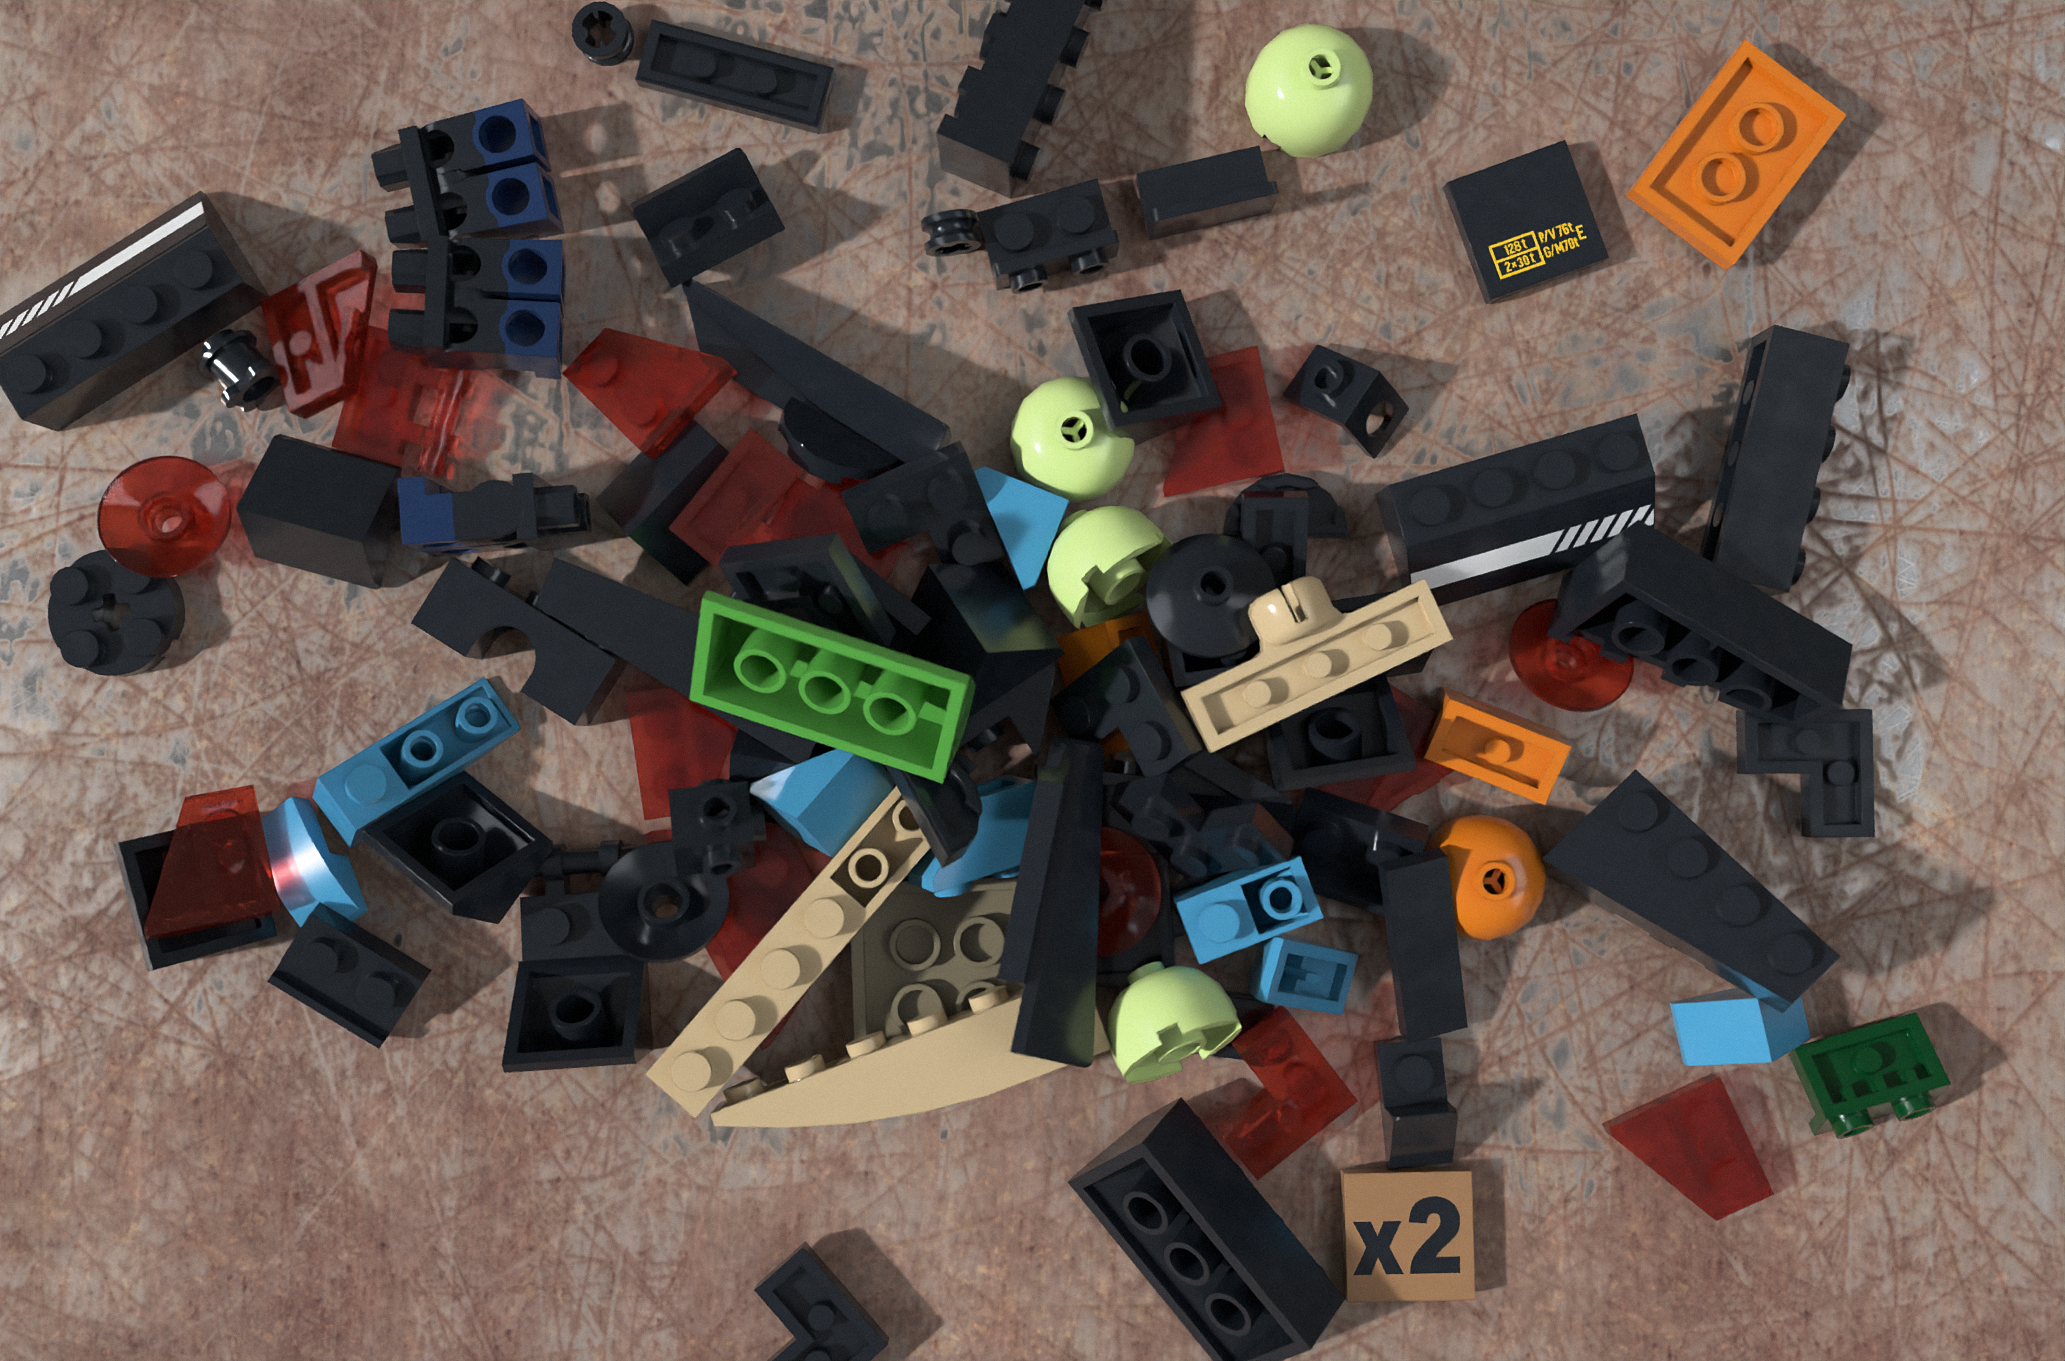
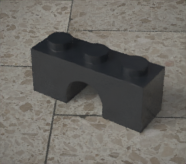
M480 556L476 558L473 564L452 557L411 621V624L464 657L483 660L493 642L500 635L514 629L521 630L528 636L534 646L535 665L520 692L575 726H589L629 662L541 610L537 606L539 592L531 590L527 598L506 586L511 575Z

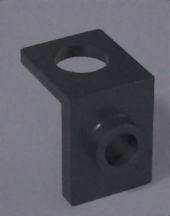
M1321 345L1315 346L1283 393V396L1290 403L1341 426L1361 450L1373 459L1378 456L1409 411L1408 405L1379 370ZM1384 401L1386 405L1385 417L1378 429L1368 434V417L1372 409L1378 403Z

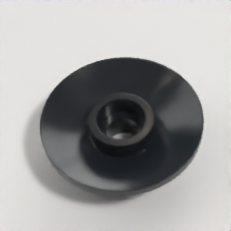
M1198 534L1174 543L1157 559L1147 581V610L1158 633L1176 649L1199 658H1225L1245 651L1259 640L1248 615L1249 607L1258 597L1275 590L1276 583L1270 567L1263 557L1245 542L1223 534ZM1207 579H1217L1222 582L1225 591L1220 595L1211 596L1202 590L1201 584Z
M673 841L649 843L625 854L608 871L598 895L599 919L606 936L616 948L626 955L649 963L680 961L703 950L721 931L729 911L730 896L726 878H712L704 873L678 876ZM672 904L678 907V911L672 916L660 918L655 915L657 909L662 905Z

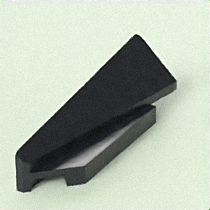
M691 278L681 284L687 297L702 362L708 368L780 411H783V408L792 396L899 458L897 467L946 447L951 440L950 427L923 410Z
M554 557L537 598V606L690 699L700 615ZM697 703L797 764L810 760L819 745L818 742Z
M1052 735L1046 766L1041 767L1037 779L997 979L1006 984L1024 987L1010 1052L1087 1068L1092 1065L1094 1054L1104 749L1095 742Z

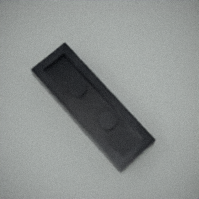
M652 19L635 80L640 87L820 134L836 74L834 68Z
M1435 848L1378 863L1400 1034L1407 1043H1412L1467 1028L1448 856L1440 848Z

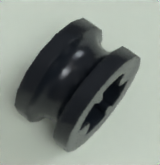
M604 1L592 2L582 7L575 15L572 23L573 40L576 46L592 63L600 66H614L623 62L631 54L635 44L634 31L630 22L615 5ZM606 21H611L610 27L616 34L615 39L609 45L601 40L600 47L596 48V40L590 34L591 29L597 23L606 28Z
M955 209L934 213L921 220L922 231L930 235V240L924 244L926 255L933 257L954 256L979 248L981 246L980 235L972 232V226L977 223L976 212L969 209Z

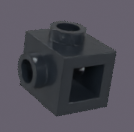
M717 778L703 781L696 787L668 790L673 851L678 876L704 873L712 878H725L734 876L743 869L756 867L754 844L767 842L763 804L750 805L747 781L732 782L727 779Z

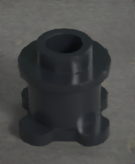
M225 329L216 333L203 345V357L199 363V370L207 378H215L225 389L220 397L227 408L239 406L243 412H250L259 407L264 402L265 397L276 387L283 384L291 373L284 363L274 366L269 359L264 357L256 347L257 338L249 330L234 332L232 329Z

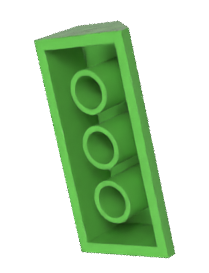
M707 590L701 604L689 700L940 783L944 782L965 732L976 684L971 676Z

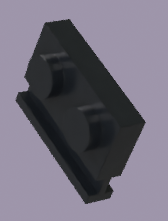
M319 902L307 917L280 960L281 962L267 982L380 1049L432 970Z

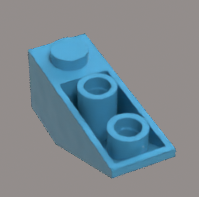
M483 677L319 776L312 798L350 849L363 841V829L468 769L520 731L521 727L486 678Z

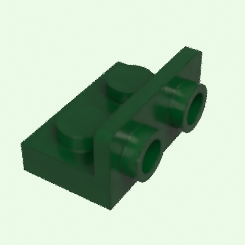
M1917 1012L1806 1043L1789 1053L1790 1059L1815 1112L1814 1117L1808 1123L1814 1136L1834 1131L1837 1139H1844L1872 1129L1875 1126L1873 1119L1895 1113L1898 1121L1901 1122L1924 1116L1937 1108L1934 1101L1951 1085Z

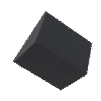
M1181 289L1072 307L1067 312L1110 433L1120 438L1133 439L1135 445H1139L1218 411L1223 406ZM1121 401L1128 408V412H1122Z
M682 409L596 500L633 541L684 585L689 587L775 496L694 418Z
M275 435L236 507L254 556L378 590L382 586L398 495L397 478H401L402 467L286 435Z
M980 562L970 566L960 563L927 565L911 602L929 615L931 620L908 650L914 658L971 676L976 684L968 718L1065 654L1002 562Z
M1385 671L1263 728L1272 786L1277 791H1289L1416 770V759Z
M465 770L362 830V840L450 914L494 924L501 922L550 854L553 846L551 839Z
M244 814L127 840L113 845L148 972L277 936L254 848L247 833L248 826Z
M628 955L519 961L502 1059L504 1073L637 1064L653 1051L648 962L634 959Z

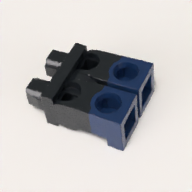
M523 98L435 121L422 128L411 126L398 129L399 144L371 154L375 176L381 188L387 192L409 187L411 190L413 205L385 211L384 216L388 238L393 245L401 250L427 248L428 235L449 236L450 240L458 238L514 239L534 234L540 238L565 234L554 180L548 174L552 170L541 119Z
M428 235V249L393 251L391 275L395 292L425 294L424 310L390 309L388 340L392 350L415 355H426L432 369H451L452 366L468 370L493 368L535 372L536 378L562 380L563 318L566 285V260L562 240L458 238L450 240L449 236Z
M532 472L512 474L513 486L505 481L489 480L480 483L471 491L454 492L424 476L397 478L402 545L435 557L518 550L533 547L540 551L561 550L559 536L592 533L589 495L578 493L577 487L574 485L552 486Z

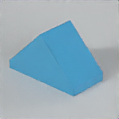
M984 466L975 470L974 473L1020 588L1026 594L1035 590L1057 536V531L1068 509L1069 500Z
M835 749L752 782L750 793L760 804H763L766 811L786 832L834 858L892 792L895 782L881 763Z
M1282 933L1258 943L1246 988L1255 999L1265 1003L1342 1016L1359 954Z
M1738 987L1669 1002L1682 1061L1686 1066L1774 1062L1811 1039L1801 996L1784 1013L1777 1011Z

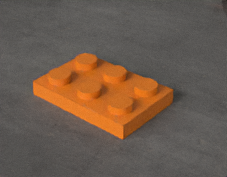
M1745 39L1734 50L1625 196L1726 271L1737 262L1847 114Z

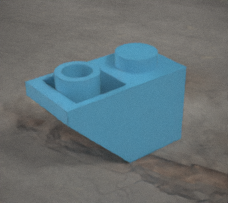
M1003 775L977 783L976 787L983 805L982 813L979 818L978 833L964 856L942 869L930 847L907 874L909 884L931 891L936 897L944 898L970 891L973 888L972 881L989 875L997 879L1018 876L1036 782L1012 775Z
M1299 855L1289 857L1288 862L1230 872L1172 894L1191 948L1199 964L1324 918Z

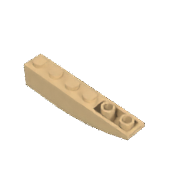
M897 786L645 1074L694 1118L702 1112L930 849V845Z
M1005 985L970 997L968 1000L971 1009L950 1017L946 1016L944 1008L919 1015L907 1022L909 1032L885 1040L883 1031H878L853 1040L846 1044L848 1055L824 1063L821 1054L801 1059L784 1068L787 1075L786 1078L763 1086L760 1077H754L723 1090L726 1100L720 1102L710 1115L714 1126L793 1128L854 1124L923 1113L984 1097L1065 1067L1067 1064L1010 1052L1024 989L1008 994ZM1096 1003L1093 1056L1111 1049Z

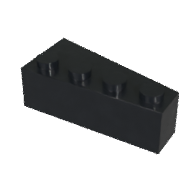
M1004 0L1010 3L1007 13L1000 10L993 13L984 31L979 53V60L984 61L981 70L968 65L958 86L957 93L959 97L954 117L945 113L936 132L941 169L1010 199L1018 181L1025 184L1029 183L1042 149L1034 145L1042 123L1051 127L1054 125L1065 98L1066 90L1059 88V83L1066 67L1070 66L1077 69L1083 58L1091 32L1083 30L1091 8L1101 12L1107 0Z
M1639 519L1562 577L1547 636L1568 644L1573 635L1601 645L1599 656L1620 664H1624L1628 656L1662 668L1661 679L1684 688L1686 685H1707L1719 690L1718 701L1796 731L1842 707L1853 644L1825 629L1820 624L1806 618Z

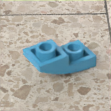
M291 796L247 830L263 870L281 901L300 927H302L309 914L319 902L352 922L368 911L349 857L329 852L309 799Z

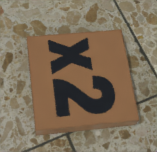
M1467 1166L1414 1167L1391 1170L1388 1168L1341 1169L1344 1296L1347 1303L1475 1300L1472 1171Z

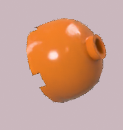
M1480 813L1452 817L1442 823L1441 827L1432 833L1423 851L1440 848L1448 856L1457 936L1487 941L1512 935L1529 923L1543 902L1547 874L1542 863V853L1526 831L1503 817ZM1489 870H1491L1489 876H1488V877H1484V875L1486 874V872L1489 871ZM1483 884H1489L1491 888L1487 891Z

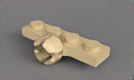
M1314 576L1300 577L1282 586L1284 597L1280 590L1275 589L1258 597L1250 604L1248 615L1260 639V652L1240 665L1182 691L1181 695L1208 752L1212 753L1453 640V637L1425 579L1410 584L1351 613H1341L1333 607L1320 579Z

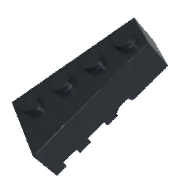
M1636 769L1542 858V864L1545 866L1546 874L1549 878L1561 885L1564 883L1588 897L1590 902L1609 913L1619 915L1648 932L1650 937L1698 961L1707 970L1781 1013H1784L1841 957Z

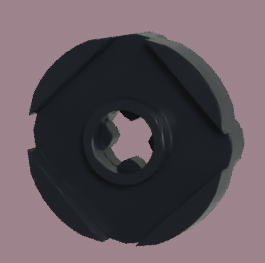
M105 549L91 552L77 559L70 567L58 570L50 582L51 596L48 604L50 632L57 647L60 649L63 659L69 665L76 668H83L97 675L117 677L134 676L147 672L166 658L162 655L169 649L173 639H179L184 628L185 603L177 581L167 570L161 569L154 561L136 552L120 549ZM114 597L118 603L127 604L130 607V615L120 619L121 629L116 631L113 630L111 622H105L104 609L108 607L109 601Z

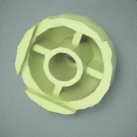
M1304 23L1282 31L1260 51L1246 81L1245 107L1255 131L1262 138L1266 135L1272 143L1281 146L1279 151L1291 157L1317 158L1339 150L1360 129L1372 103L1373 72L1366 53L1350 35L1329 25Z
M1064 376L1041 384L1022 401L1011 424L1010 450L1019 476L1030 485L1068 499L1069 504L1070 502L1082 503L1104 497L1122 481L1134 456L1135 443L1133 439L1120 438L1109 432L1091 379L1088 377ZM1121 401L1122 412H1128V408ZM1068 424H1075L1073 428L1063 427ZM1083 427L1086 430V436L1081 440L1078 432ZM1063 435L1071 436L1073 442L1067 441Z
M1105 506L1091 511L1079 510L1067 517L1057 531L1059 537L1052 546L1046 565L1050 592L1062 612L1078 629L1080 628L1081 621L1086 627H1090L1105 621L1124 617L1146 600L1141 593H1136V591L1147 583L1155 562L1173 543L1150 519L1140 511L1127 506Z
M1152 962L1133 971L1127 977L1130 985L1116 997L1108 1013L1107 1035L1112 1056L1123 1078H1126L1127 1082L1131 1084L1150 1082L1184 1070L1180 1061L1196 1052H1199L1202 1060L1206 1059L1229 1044L1241 1032L1242 1028L1236 1016L1237 1011L1220 983L1198 969L1186 966H1173L1165 969L1162 962Z

